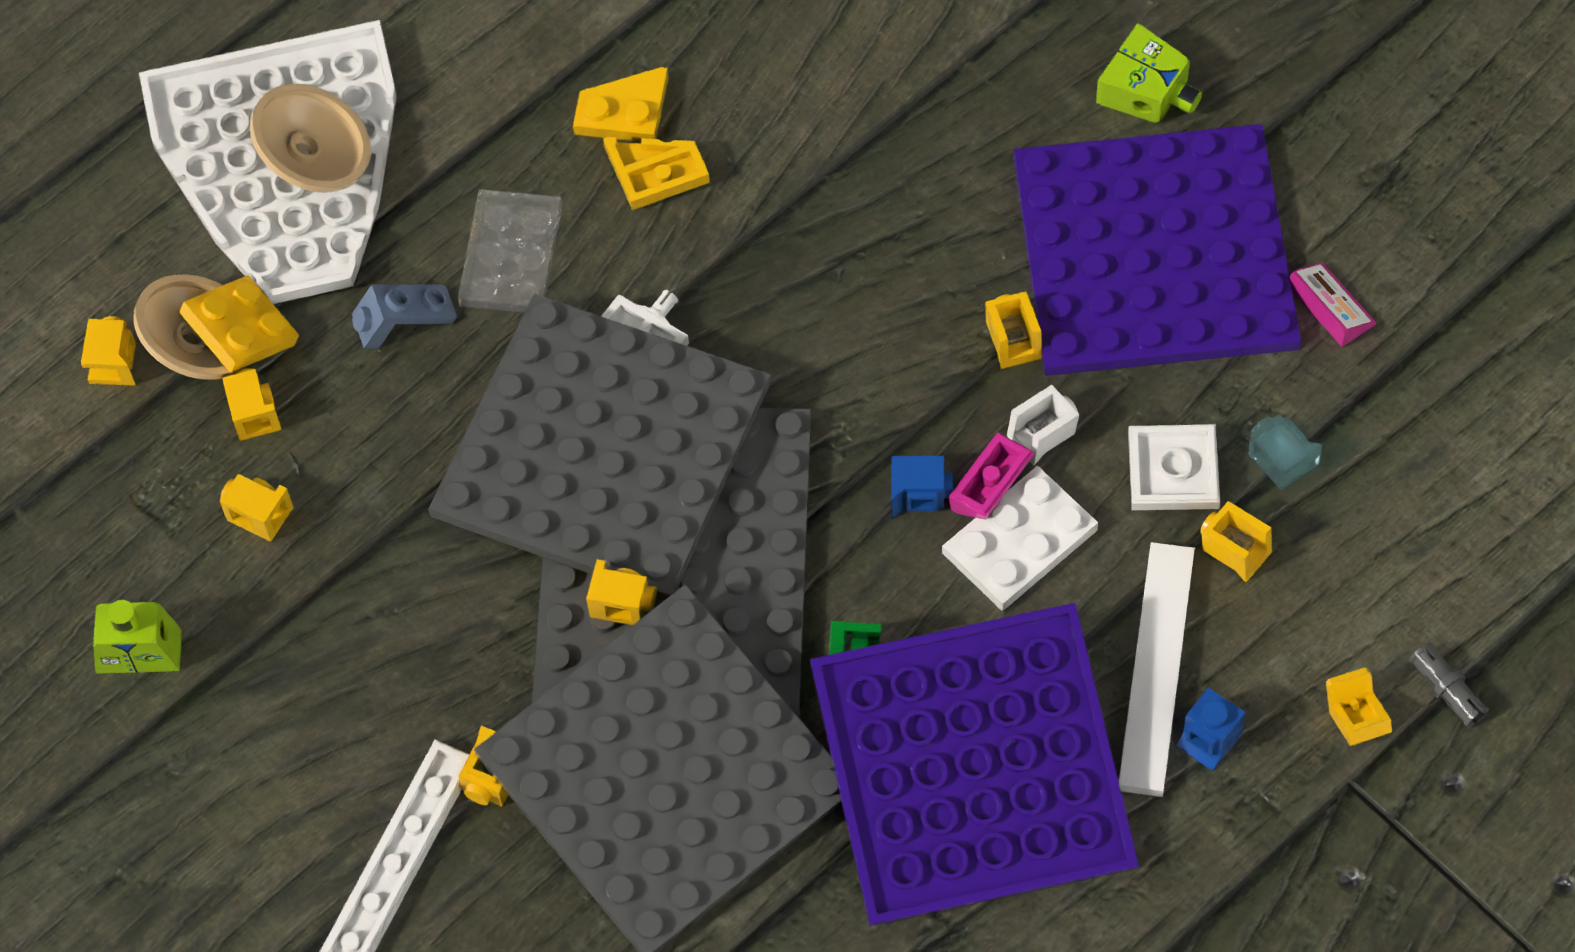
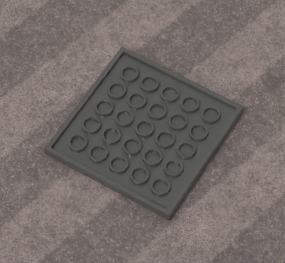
M533 294L428 508L430 517L592 575L597 559L606 561L608 570L616 571L619 568L634 570L641 576L647 577L648 585L657 587L656 598L666 600L676 592L771 384V376L768 373Z
M686 585L682 586L474 749L475 755L489 772L494 775L503 789L638 952H658L842 803L830 754Z

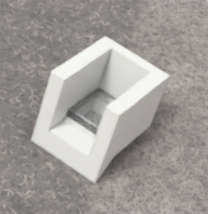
M1050 385L1011 411L1007 437L1034 451V456L1030 462L1035 465L1046 452L1075 434L1079 413L1069 397L1062 396L1053 385Z

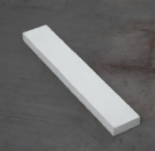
M1153 542L1150 545L1119 776V786L1122 792L1163 797L1195 550L1192 547Z
M434 740L320 952H375L462 790L458 775L470 754Z

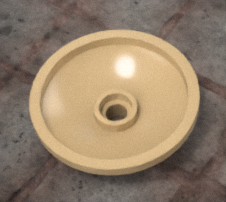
M305 84L278 86L265 93L252 112L250 134L257 153L275 174L294 186L323 193L340 191L357 182L369 164L371 145L363 122L352 108L328 91Z
M184 274L166 276L149 284L141 293L133 316L137 336L145 349L167 368L188 377L215 380L234 375L237 371L230 373L179 313L184 301L223 285L204 277Z

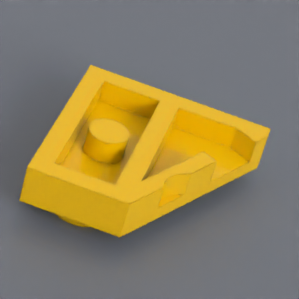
M660 67L580 91L573 123L574 135L600 138L610 136L617 137L619 140L641 142L642 138L656 139L668 81L667 68Z
M609 136L603 138L605 150L632 210L710 183L709 172L694 141L674 140L672 142H662L659 139L642 138L641 144L617 142V137Z

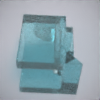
M1280 414L1273 419L1266 417L1259 421L1251 430L1248 454L1280 490H1283L1319 464L1323 444L1308 442L1306 436L1289 418L1285 420Z

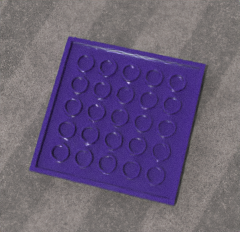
M1262 124L1014 149L1013 159L1036 318L1041 329L1042 360L1045 376L1300 350L1301 338Z
M1075 603L810 660L869 927L1134 870L1139 867Z

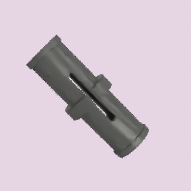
M1431 642L1424 644L1425 651L1422 647L1418 648L1409 658V662L1418 669L1434 688L1432 694L1438 700L1443 699L1462 720L1466 728L1474 726L1473 720L1476 723L1480 722L1489 712V708L1464 682V679H1466L1465 675L1460 670L1454 671Z

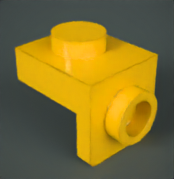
M1366 667L1330 678L1326 681L1329 713L1350 746L1392 732L1391 718L1373 692L1372 676Z

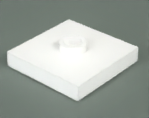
M1216 424L1129 426L1128 441L1132 510L1219 509L1220 489Z

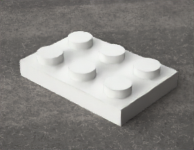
M1036 466L1005 493L986 520L973 519L942 546V554L1003 612L1098 530V522L1039 466Z

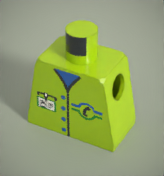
M1137 23L1098 79L1096 103L1156 123L1163 119L1171 105L1192 114L1200 102L1202 91L1186 84L1190 63L1188 58Z
M117 600L113 603L99 604L96 606L94 628L96 674L180 671L182 630L161 604L156 602L130 603L127 600Z

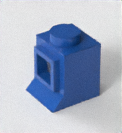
M892 456V519L905 508H907V511H938V508H944V498H949L953 492V472H944V456Z
M1208 687L1186 715L1184 732L1176 746L1213 771L1242 734L1246 712Z

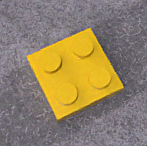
M249 275L184 301L179 311L230 373L294 346L299 337L295 329Z

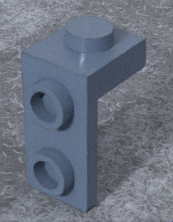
M442 284L371 285L352 313L353 326L360 336L364 349H379L395 324H452L457 318L447 287Z

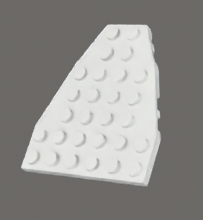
M380 20L139 72L151 139L156 152L214 242L244 276L249 275L273 304L354 286L379 209L397 97ZM305 84L330 92L352 108L363 122L371 145L369 164L357 182L340 191L323 193L299 188L275 174L260 158L250 134L252 112L265 93L282 85Z

